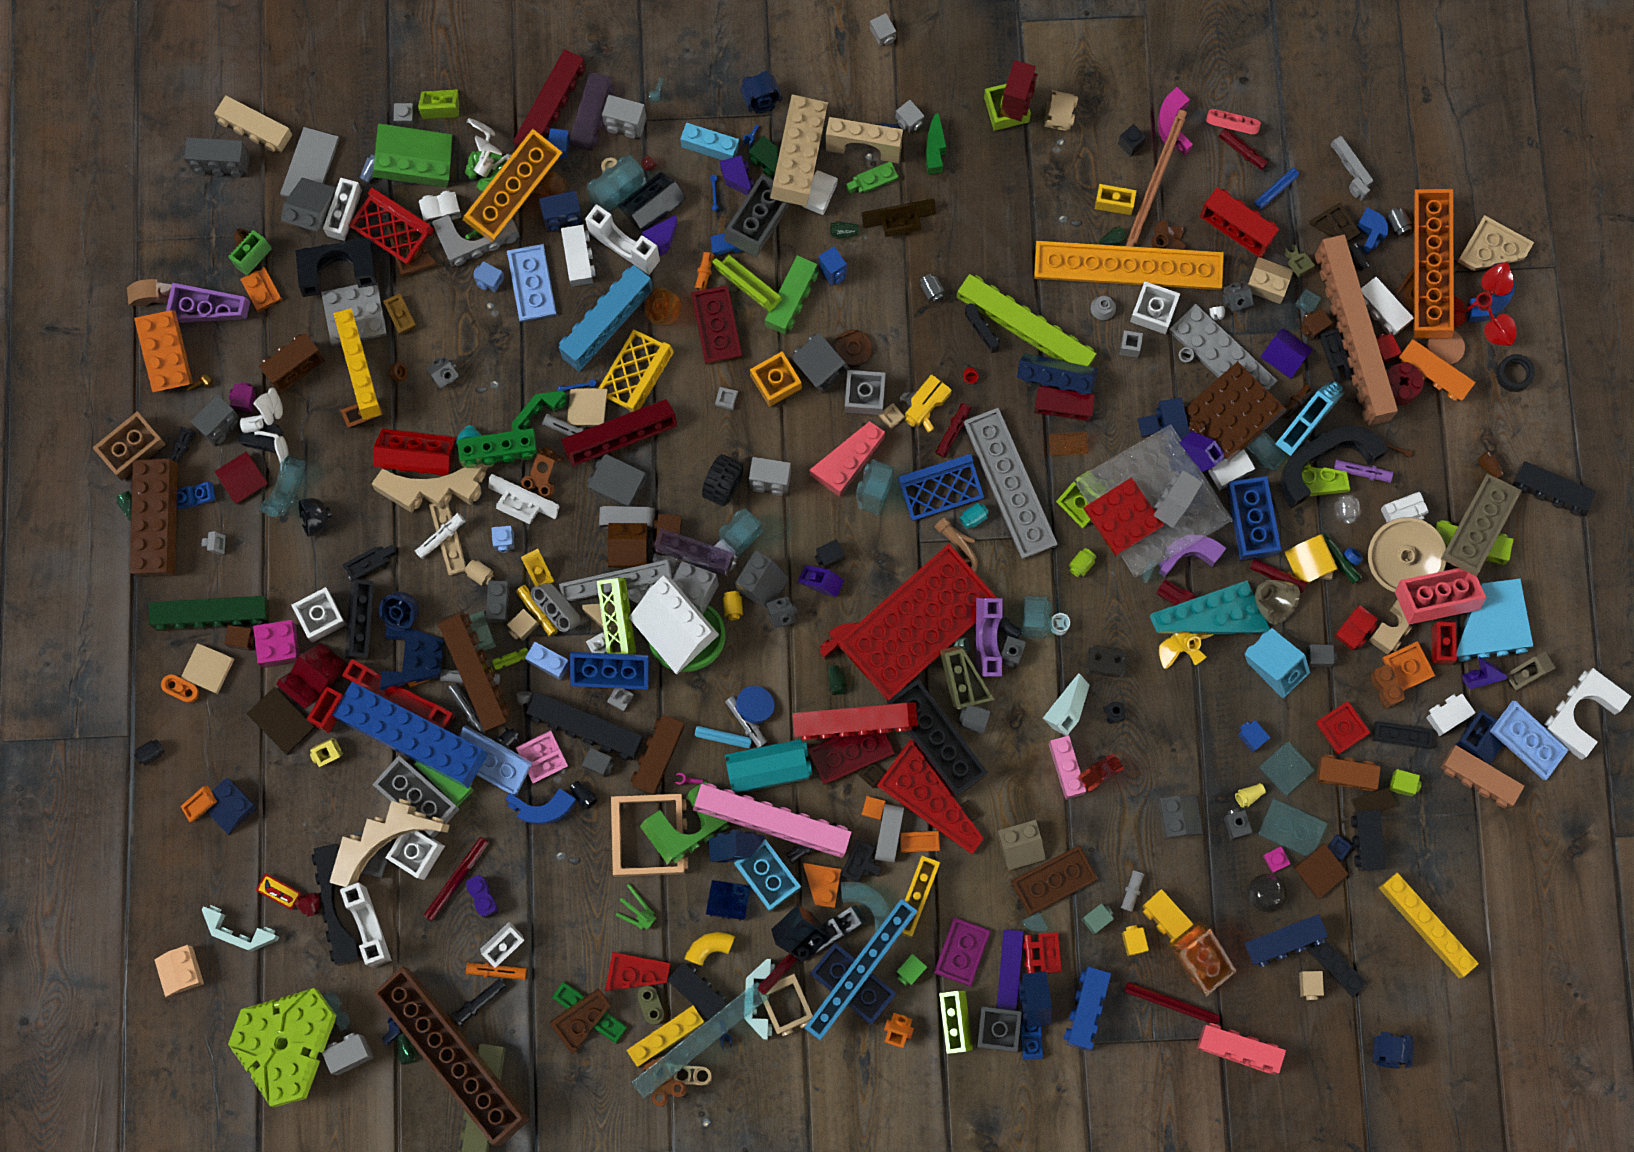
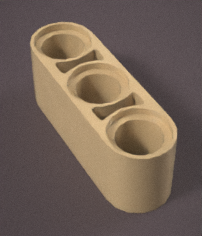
M667 1065L674 1081H681L678 1079L677 1074L680 1070L685 1069L688 1072V1078L682 1081L685 1085L704 1086L711 1082L712 1073L706 1067ZM656 1066L654 1069V1077L659 1078L657 1073L662 1068L661 1066ZM700 1071L708 1073V1079L705 1082H700L697 1079Z

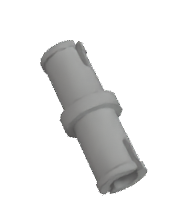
M1132 871L1129 885L1125 888L1126 894L1121 906L1122 909L1133 912L1137 896H1140L1141 893L1139 889L1145 874Z

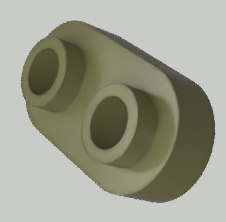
M644 986L638 991L637 995L644 1018L651 1025L660 1024L664 1019V1011L657 991L651 986ZM646 992L651 993L650 999H644ZM652 1011L658 1013L656 1018H651L650 1013Z

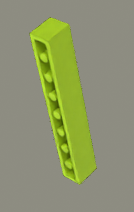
M969 274L957 291L958 299L966 304H974L980 313L1051 358L1088 367L1095 360L1096 353L1093 348L1080 344L1077 338L1072 335H1066L1060 327L1050 325L1044 317L1036 316L1031 313L1028 307L1015 303L1011 296H1004L995 286H988L979 276Z

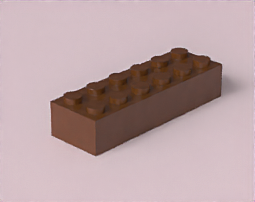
M171 459L133 460L130 574L137 577L175 576L178 463Z
M464 610L442 618L438 622V626L482 727L486 731L507 722L511 711L508 703L503 702L501 698L503 692L500 685H496L494 682L495 673L492 667L487 666V655L484 649H480L478 642H480L479 636L476 631L471 629V618L468 613L465 614Z

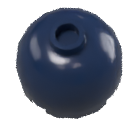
M397 591L389 594L381 601L379 606L380 618H383L386 622L385 625L394 631H403L411 627L419 614L416 599L406 592Z

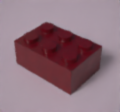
M1014 60L1003 93L1000 116L1021 122L1023 115L1027 116L1037 82L1036 66Z

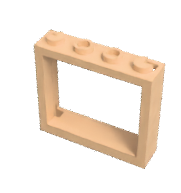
M682 794L611 797L614 877L685 874V869H688V857L681 859L676 867L622 869L621 803L676 801L677 831L684 834V830H687V818H683V811L687 810L686 799H683Z

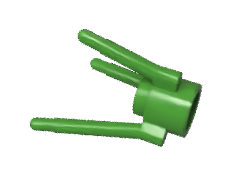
M627 884V887L646 911L642 910L640 912L629 902L620 898V901L638 915L636 918L638 921L620 913H616V916L636 925L641 930L642 928L648 930L656 920L655 912L647 906L631 884Z

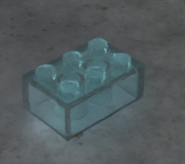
M630 154L627 157L620 158L614 167L607 168L601 177L597 180L593 179L588 183L586 190L590 203L594 207L597 204L607 212L612 211L646 183L644 170Z
M872 459L871 464L867 463L864 469V481H860L857 486L856 501L858 502L859 509L879 516L893 483L894 467Z

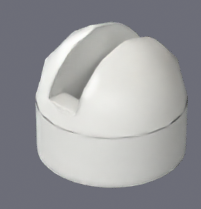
M1224 306L1209 308L1210 316L1213 320L1217 321L1218 318L1221 320L1225 316Z

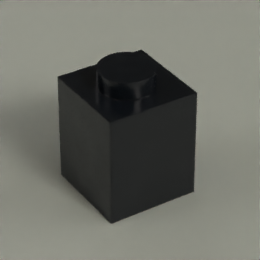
M1133 124L1120 135L1118 145L1131 157L1144 145L1146 136Z
M837 539L817 548V555L814 556L819 566L822 565L824 569H828L845 560V554Z

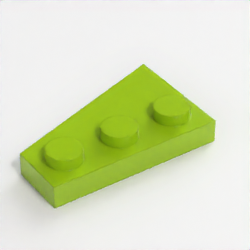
M1311 465L1302 469V479L1311 491L1310 496L1350 491L1346 471L1325 467L1321 469L1311 467Z

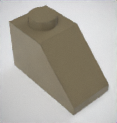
M1543 652L1506 673V676L1516 691L1555 669V666L1547 653Z

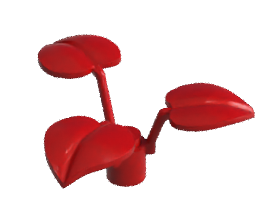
M1508 262L1493 266L1483 275L1481 287L1490 292L1480 293L1476 298V302H1473L1467 309H1464V302L1454 296V327L1464 324L1466 320L1464 313L1477 306L1481 311L1487 310L1492 319L1484 328L1486 339L1495 345L1511 346L1514 344L1516 339L1514 320L1507 314H1500L1495 319L1491 309V295L1493 293L1497 296H1504L1513 289L1514 277Z

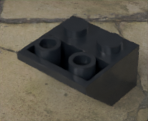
M799 904L771 929L775 944L802 962L809 958L830 938V934L816 917Z

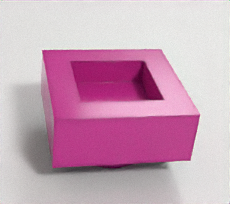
M1282 847L1263 855L1271 873L1290 865Z

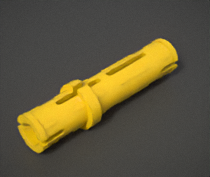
M523 585L518 588L516 594H518L534 615L538 625L543 627L549 637L554 636L559 629L532 600L531 592L527 586Z

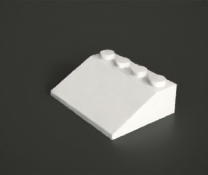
M664 575L647 591L629 617L675 674H678L719 635L676 583Z

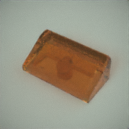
M1087 432L1049 434V456L1088 453Z

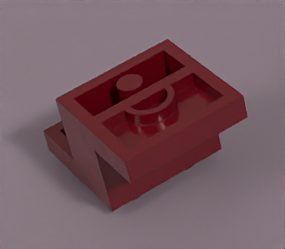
M320 643L301 654L290 673L281 677L276 685L303 708H307L319 699L326 686L332 687L336 678L344 673L348 664L334 654L327 646Z

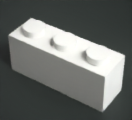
M340 178L323 227L328 237L346 240L350 228L349 224L353 219L362 193L358 182Z
M583 225L561 228L571 287L592 284V277H595L596 274L594 265H590V259H593L591 248L587 247V242H590L588 230L585 231Z
M1377 277L1361 288L1371 317L1382 324V328L1387 334L1392 333L1395 337L1414 319Z

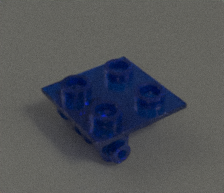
M712 880L706 915H710V917L719 916L722 919L726 917L727 919H739V921L745 920L750 886Z

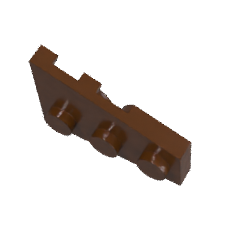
M404 222L396 224L397 232L406 231V224ZM393 225L386 226L388 235L393 234ZM410 233L412 242L418 241L415 234ZM407 234L398 236L399 245L408 243ZM395 237L389 238L391 246H396ZM421 245L408 265L395 257L401 277L437 266L423 245ZM409 247L400 249L402 257L406 258L410 253Z
M597 988L550 1021V1025L572 1055L609 1008L610 1002L602 991Z

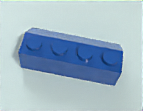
M570 652L571 686L648 690L650 681L649 656Z

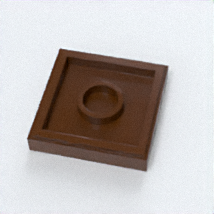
M1322 843L1293 867L1317 899H1320L1348 875L1347 871L1325 843Z

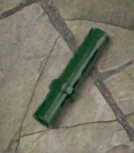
M1327 532L1324 533L1323 538L1333 560L1339 566L1340 572L1343 571L1354 585L1355 582L1357 583L1362 579V575L1345 557Z

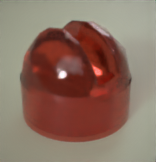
M648 155L641 161V166L646 171H651L657 167V164Z

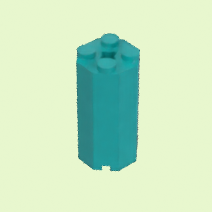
M799 739L726 754L725 760L731 790L735 794L808 780L809 776L812 775L810 761L805 759L808 756L806 742H802Z

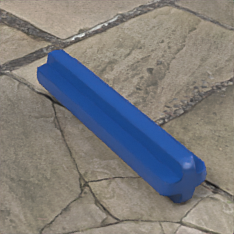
M1295 168L1289 170L1255 200V206L1258 209L1265 207L1299 176V172Z

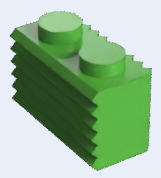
M252 230L249 236H246L244 241H241L239 247H236L234 252H231L229 259L239 271L247 276L272 248L264 237Z

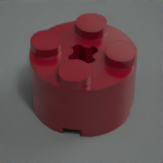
M1408 362L1396 364L1387 372L1395 403L1408 405L1413 402L1424 385L1421 372Z

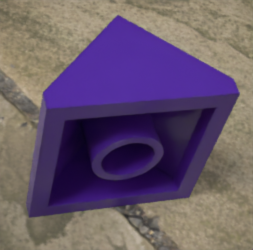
M1282 328L1274 336L1260 358L1291 379L1313 349Z

